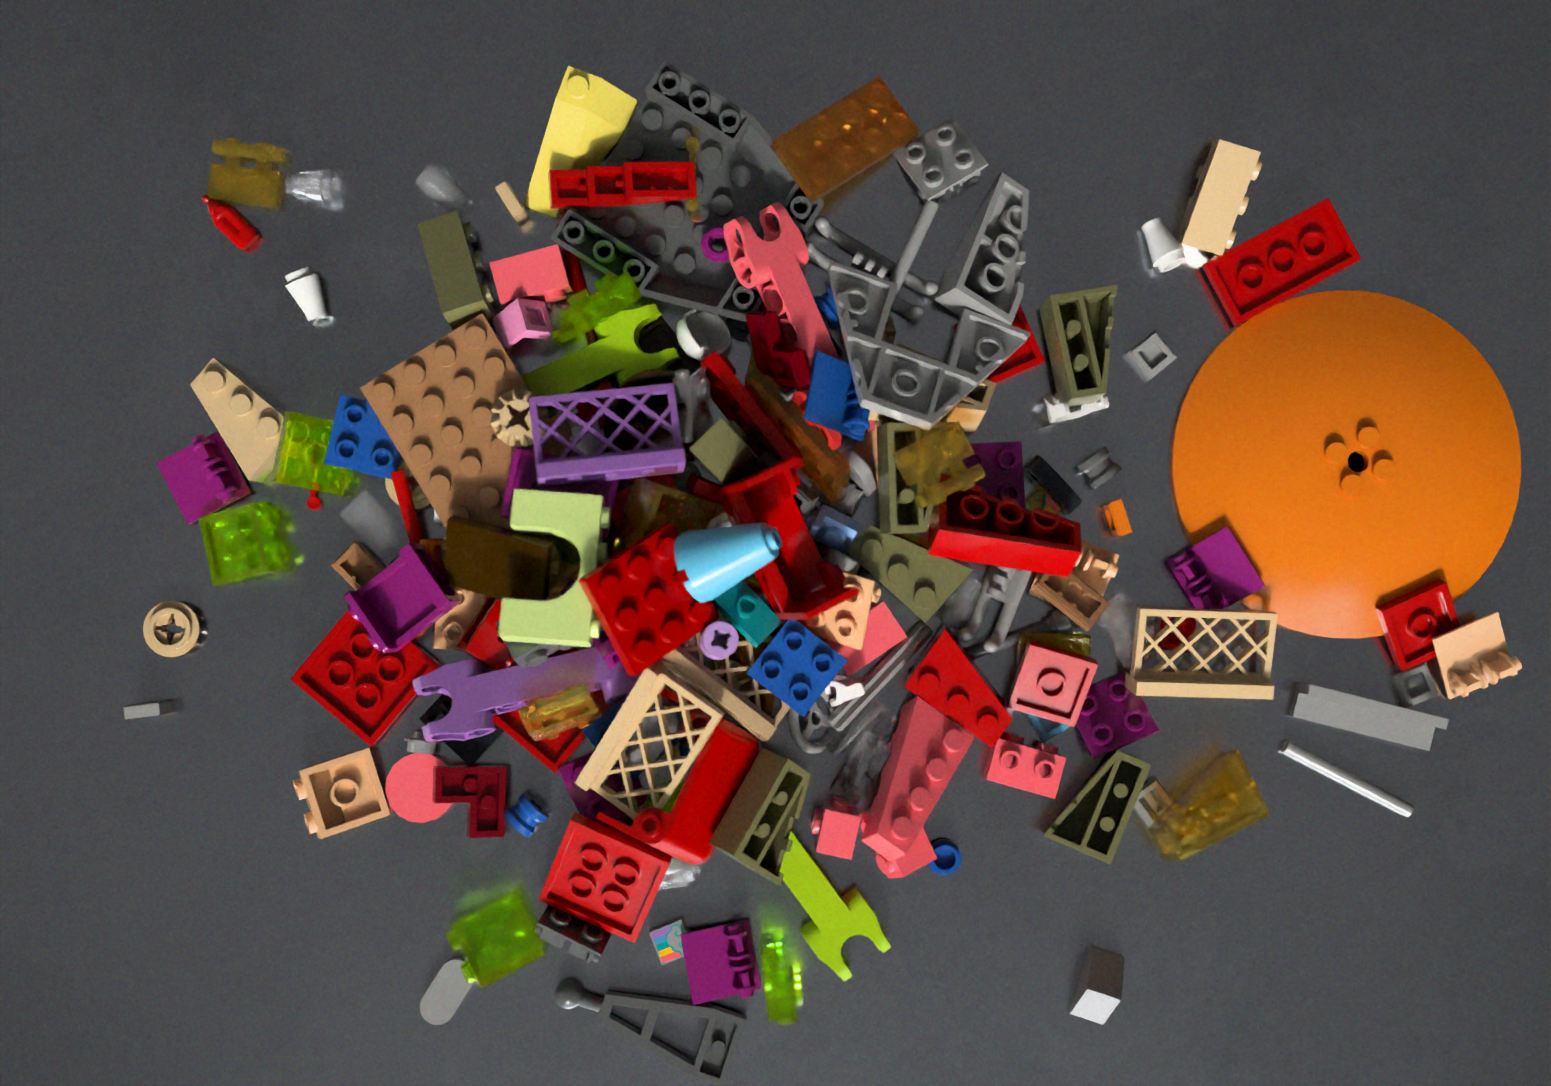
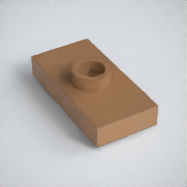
M355 540L331 564L355 590L360 589L386 568L358 540Z
M1072 571L1069 577L1043 573L1032 586L1035 591L1086 632L1089 631L1111 604V602Z

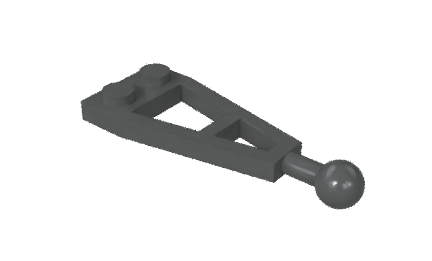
M573 980L561 982L555 990V1000L560 1007L572 1009L576 1006H581L599 1012L597 1022L692 1077L718 1086H725L747 1016L711 1004L700 1003L693 1005L692 1002L612 991H607L603 999L583 992L581 986ZM613 1006L649 1010L642 1031L612 1015ZM659 1012L709 1018L695 1062L651 1037Z

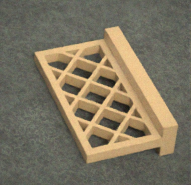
M1137 606L1130 672H1126L1124 686L1136 696L1273 700L1275 686L1270 683L1278 613L1256 610ZM1147 616H1160L1167 625L1151 638L1145 631ZM1167 617L1175 618L1172 621H1170ZM1187 617L1195 618L1201 627L1185 639L1176 627ZM1202 618H1210V619L1207 620L1206 622H1204ZM1221 619H1229L1235 628L1219 640L1210 628ZM1236 619H1244V620H1243L1242 622L1238 623ZM1255 620H1266L1264 633L1253 641L1245 629ZM1173 631L1182 643L1166 656L1157 644ZM1207 632L1216 644L1201 657L1191 645ZM1241 633L1250 645L1235 658L1225 646ZM1144 637H1145V639L1148 641L1145 645H1144ZM1154 648L1163 660L1153 669H1141L1142 657ZM1188 649L1197 661L1187 670H1178L1172 662ZM1222 650L1231 662L1221 671H1213L1207 665V662ZM1255 651L1261 657L1260 673L1247 672L1241 666V663ZM1169 665V667H1170L1172 670H1164V669ZM1203 667L1206 671H1198V670ZM1237 668L1240 672H1232V671Z
M716 608L720 618L715 622H730L727 618H723V614ZM700 632L695 635L696 647L681 648L679 646L659 660L668 666L671 672L762 742L770 739L777 729V725L791 708L779 699L780 708L773 718L761 710L759 695L771 692L767 689L758 690V683L752 677L753 691L739 693L733 688L731 673L748 671L755 662L752 644L747 639L746 641H739L738 646H747L749 666L730 668L729 657L723 659L724 669L713 671L708 669L704 665L703 653L699 646ZM769 635L761 643H766L767 645H769L773 637ZM697 652L698 660L689 653ZM725 674L726 682L717 675ZM746 696H754V703L748 700Z
M659 660L643 671L575 781V784L585 791H588L590 788L634 820L641 811L638 809L635 796L651 794L653 806L664 810L725 714L721 709L668 673L670 668ZM665 685H668L677 692L679 706L663 707L660 693ZM655 703L656 709L650 710L653 704ZM700 708L712 716L706 727L693 729L690 709ZM681 711L686 730L669 733L665 714ZM657 715L662 734L646 737L643 720L645 717ZM637 732L638 738L632 739L635 733ZM701 734L696 742L695 735ZM687 736L690 753L688 756L675 758L671 739ZM663 740L667 759L651 762L647 743ZM639 744L644 763L628 765L625 749L629 745ZM619 760L620 767H615ZM678 763H683V764L681 765V767L679 768V770H678L677 764H678ZM669 765L672 777L671 783L669 785L657 786L653 767ZM645 769L649 788L634 790L629 771ZM622 772L626 791L616 793L604 783L610 774ZM659 792H664V794L660 798Z

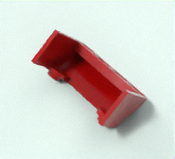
M797 456L775 463L718 490L721 504L732 526L766 522L771 527H775L781 536L782 547L779 548L778 557L754 572L772 611L781 620H810L860 594L857 586H844L846 584V577L837 564L832 565L829 561L822 560L793 498L797 494V486L800 484L799 476L793 466L799 464Z
M663 688L660 693L661 696L679 706L678 695ZM700 708L689 710L693 729L706 727L712 716ZM722 717L699 753L670 813L656 807L645 808L638 813L632 826L602 812L598 813L596 819L691 865L703 864L709 860L715 849L714 846L709 844L711 837L761 751L760 741L749 731ZM701 734L695 735L696 742Z

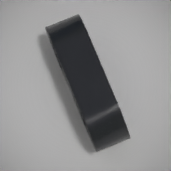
M1035 455L1024 466L1025 471L1034 482L1067 515H1070L1082 504V500L1076 492L1041 456Z

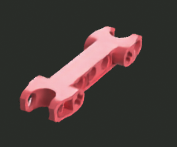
M777 202L760 210L759 220L764 233L763 240L756 235L750 222L743 216L724 224V238L728 249L729 261L737 279L745 288L757 287L766 310L776 312L782 326L781 337L783 346L804 349V354L809 362V378H811L815 351L818 350L836 359H839V356L801 270V267L805 266L809 260L806 243L787 210ZM773 214L779 221V229L774 223ZM736 229L741 235L742 243L737 238ZM809 385L801 387V390L795 392L792 397L793 409L801 427L822 454L841 447V433L803 418ZM868 420L870 426L869 429L865 430V433L875 430V420ZM821 427L827 435L828 442L822 436Z

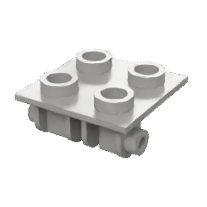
M953 118L893 152L895 158L919 188L918 195L924 204L926 200L936 202V198L945 194L946 190L951 193L954 191L953 186L961 187L963 185L962 182L967 181L973 176L978 177L981 175L980 171L988 166V162Z

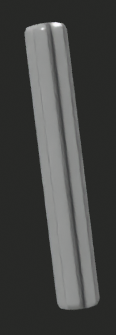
M922 621L918 622L906 634L907 638L899 642L862 680L861 683H863L865 688L864 695L840 704L828 716V723L836 731H842L933 635V631L927 624Z

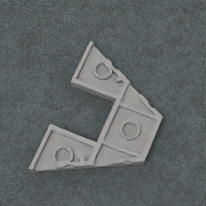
M831 260L827 269L860 407L927 431L1018 350L1031 333L964 308L960 315L948 362L945 364L881 341L898 284Z

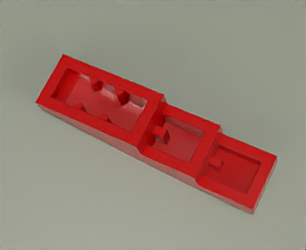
M624 162L622 166H586L585 170H549L550 209L626 206L695 199L697 197L694 162Z

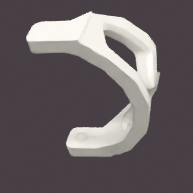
M1057 392L1055 397L1052 394H1045L1043 396L1044 403L1047 406L1049 423L1079 418L1109 407L1108 397L1103 395L1096 402L1081 405V410L1070 413L1066 402L1059 404Z
M837 674L825 689L826 694H833V687L836 688V696L829 700L831 707L864 695L865 688L861 682L866 676L855 678Z

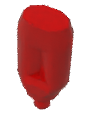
M207 194L202 197V201L207 203L208 213L211 215L213 224L236 247L247 250L259 238L257 229L234 206L223 203L221 200L211 199Z

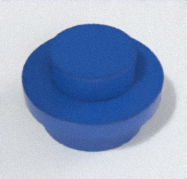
M946 839L937 840L931 844L937 859L928 863L929 868L938 875L954 873L959 868L962 860L958 846Z

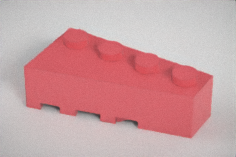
M918 696L901 706L898 716L900 720L897 730L893 733L889 757L886 765L883 766L877 796L873 799L861 839L862 842L889 861L907 855L974 740L973 736Z

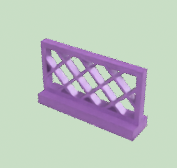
M674 383L528 397L538 488L684 472L686 460L684 448H682ZM667 394L668 407L661 416H658L644 405L653 395ZM643 396V398L640 401L635 398ZM625 398L635 406L624 420L608 409L615 399ZM607 400V401L604 403V405L601 404L599 401ZM589 402L598 409V412L588 424L572 413L579 403ZM562 404L570 405L568 406V408H565ZM553 406L562 415L550 428L538 419L537 407ZM639 410L655 421L645 435H642L628 424ZM603 414L619 425L609 439H606L592 428ZM669 414H670L671 425H670L668 422L665 421L666 417H667ZM567 417L583 429L572 443L555 432ZM661 425L672 434L674 446L658 447L649 438ZM539 427L546 432L541 439ZM623 429L639 440V443L631 451H622L613 444ZM587 433L603 444L596 454L586 455L576 448ZM550 437H553L567 448L559 458L543 460L542 447ZM645 444V445H646L647 447H649L650 449H641V448H642L643 445ZM608 448L613 451L612 453H604ZM571 452L576 455L573 457H568Z

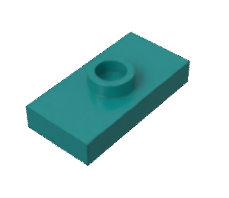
M743 580L711 600L712 604L755 648L783 622Z

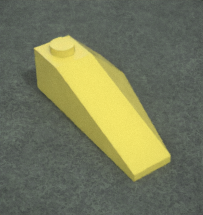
M568 66L553 105L523 206L557 219L565 208L550 209L549 170H585L586 166H600L605 161L606 155L616 143H619L629 127L638 101L604 79Z

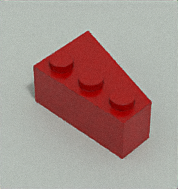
M945 622L917 660L913 669L905 677L904 687L992 748L1012 722V711L1010 708H1007L1006 702L982 673Z

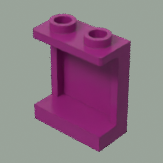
M408 543L398 551L401 557L360 589L348 591L344 594V598L349 604L347 605L349 613L355 620L362 622L369 632L367 634L369 642L374 648L383 653L399 651L462 602L453 587L444 584V574L423 544Z

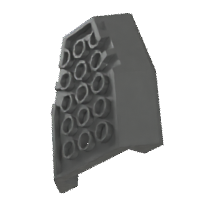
M664 60L645 89L647 99L604 166H622L624 162H694L697 197L695 199L661 203L576 208L574 212L568 209L550 240L641 297L747 322L745 314L760 310L764 305L757 287L745 288L737 279L729 260L716 263L707 259L701 248L703 235L713 227H724V224L743 216L750 222L756 235L763 240L764 233L759 220L760 210L779 202L787 210L805 241L825 203L753 115ZM695 205H703L709 211L708 217L702 222H694L689 218V211ZM773 214L774 223L779 229V221ZM736 229L737 238L742 243L741 235ZM716 240L712 244L713 249L716 251H722L726 246L721 240Z

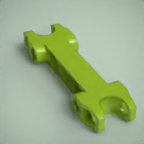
M654 303L632 310L619 311L598 321L593 325L599 341L526 373L522 377L531 392L538 396L578 393L588 390L586 386L590 384L592 387H595L605 380L616 378L620 386L629 377L649 369H666L680 360L681 357L675 347L653 354L644 353L640 348L638 340L643 327L662 316L658 305Z
M791 828L789 839L793 842L790 852H785L780 873L784 874L783 881L811 917V920L799 928L819 960L828 965L845 982L853 976L848 962L841 953L843 943L849 937L854 935L866 936L883 953L891 948V944L878 922L875 910L861 891L855 887L842 896Z

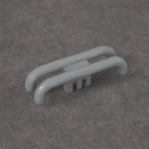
M820 216L816 219L815 225L822 235L855 255L850 267L882 279L887 274L891 276L896 266L895 262L839 230L829 222L827 217ZM805 240L809 259L818 266L827 270L831 260L841 263L819 250L812 241ZM908 271L903 282L908 287L925 295H934L938 291V284L935 281H927ZM898 296L891 307L894 311L911 319H919L924 314V309L921 305H913Z
M990 565L965 627L959 630L957 634L959 641L966 643L973 640L982 624L991 598L1004 602L992 635L989 639L985 640L983 646L985 651L989 653L998 651L1007 636L1032 571Z

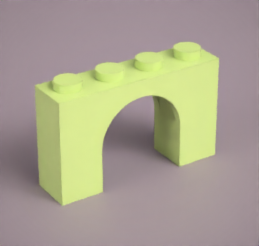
M514 489L510 520L512 529L518 533L552 535L566 539L579 551L581 568L573 587L556 599L535 601L502 598L498 635L503 641L592 647L593 637L599 638L601 623L597 615H595V611L578 579L607 561L608 544L602 543L603 529L610 528L611 507H605L606 503L603 495Z

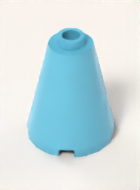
M766 522L686 531L675 539V561L678 571L685 569L689 578L688 581L683 582L686 589L694 599L703 603L715 599L778 557L779 548L782 547V540L778 530Z

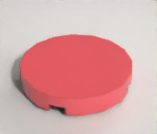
M413 753L404 756L392 766L386 778L385 793L389 805L398 816L410 822L425 823L439 818L450 809L452 803L435 804L432 802L433 766H450L444 758L436 754Z

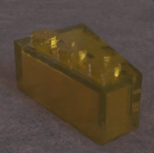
M1236 749L1219 753L1148 828V831L1163 862L1181 861L1269 816L1270 813L1239 750Z

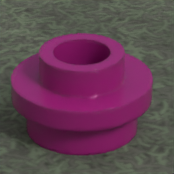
M724 227L709 229L701 240L703 254L712 262L722 263L728 261L727 245L722 251H716L712 247L716 240H721L726 245Z

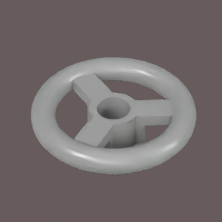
M824 690L820 696L825 700L830 715L838 705L831 707L829 700L834 695L826 694ZM816 702L804 717L792 708L788 712V725L792 739L801 750L811 754L820 753L827 749L837 734V731L828 723V716L823 715L822 711L817 708ZM820 726L827 727V731L820 741L816 743L808 742L814 729H818Z

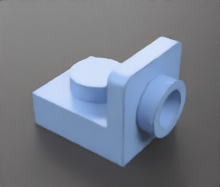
M825 504L822 505L817 516L810 514L806 521L807 528L814 540L843 554L846 553L861 525L860 522Z

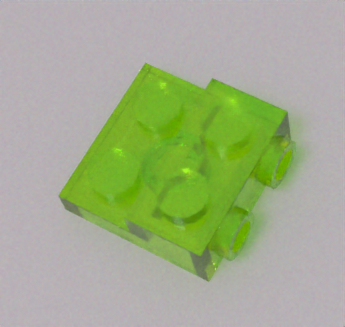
M628 271L617 277H614L613 273L610 272L593 283L596 289L591 293L585 288L567 299L570 306L559 312L562 317L558 320L561 326L550 333L556 345H560L592 330L642 297Z
M285 411L270 481L343 496L344 489L350 483L351 471L324 464L333 421Z
M272 501L253 502L198 518L213 587L287 570L286 561L289 559V549L280 540L278 527L281 525L282 518L278 509L273 507Z
M516 890L447 922L450 930L445 932L446 939L453 952L460 950L465 963L460 965L461 972L468 984L474 982L476 987L480 989L546 955Z
M775 932L761 933L760 953L768 1021L776 1020V1023L779 1025L796 1023L798 1021L797 1006H803L801 975L793 974V965H784L783 942L775 941Z

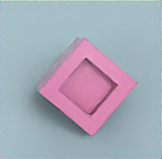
M517 298L492 318L496 334L505 349H510L523 337L546 340L554 334L545 302Z

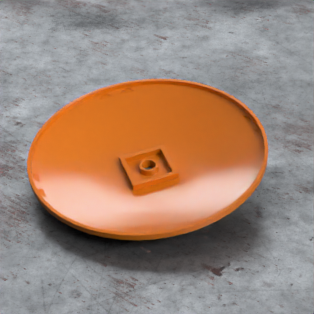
M1333 290L1311 293L1281 302L1245 321L1213 349L1199 367L1180 405L1173 430L1170 474L1176 509L1190 545L1193 546L1228 526L1264 582V588L1238 602L1249 610L1274 611L1278 613V625L1301 633L1329 638H1366L1384 635L1375 607L1437 579L1447 583L1452 602L1454 603L1480 579L1504 543L1514 517L1521 482V450L1513 410L1504 388L1491 366L1463 334L1440 317L1403 299L1360 290ZM1353 452L1359 453L1364 459V466L1359 472L1351 470L1348 466V457Z

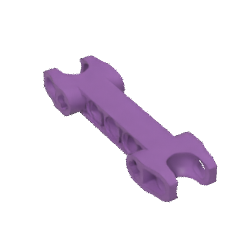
M592 643V648L547 658L544 663L532 668L526 667L523 669L520 665L483 673L481 661L478 659L454 662L413 680V686L417 695L445 694L452 699L451 710L444 718L422 727L425 740L464 741L495 731L493 715L601 689L605 703L625 702L643 671L637 676H629L622 663L610 670Z

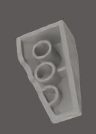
M1003 172L998 174L949 263L934 300L959 316L965 308L1011 325L1024 293V283L1020 282L1021 265L1025 263L1026 252L1022 251L1023 232L1027 230L1029 190Z

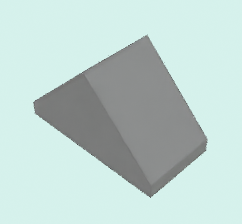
M1090 945L1069 1014L1102 1025L1106 1022L1121 1001L1124 956Z

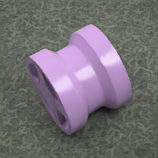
M720 621L708 626L699 638V646L705 657L718 661L727 658L735 652L739 643L736 629L731 624Z

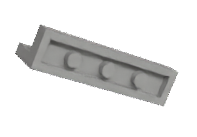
M1302 682L1296 683L1289 716L1427 751H1430L1435 727L1447 730L1449 721L1446 718Z

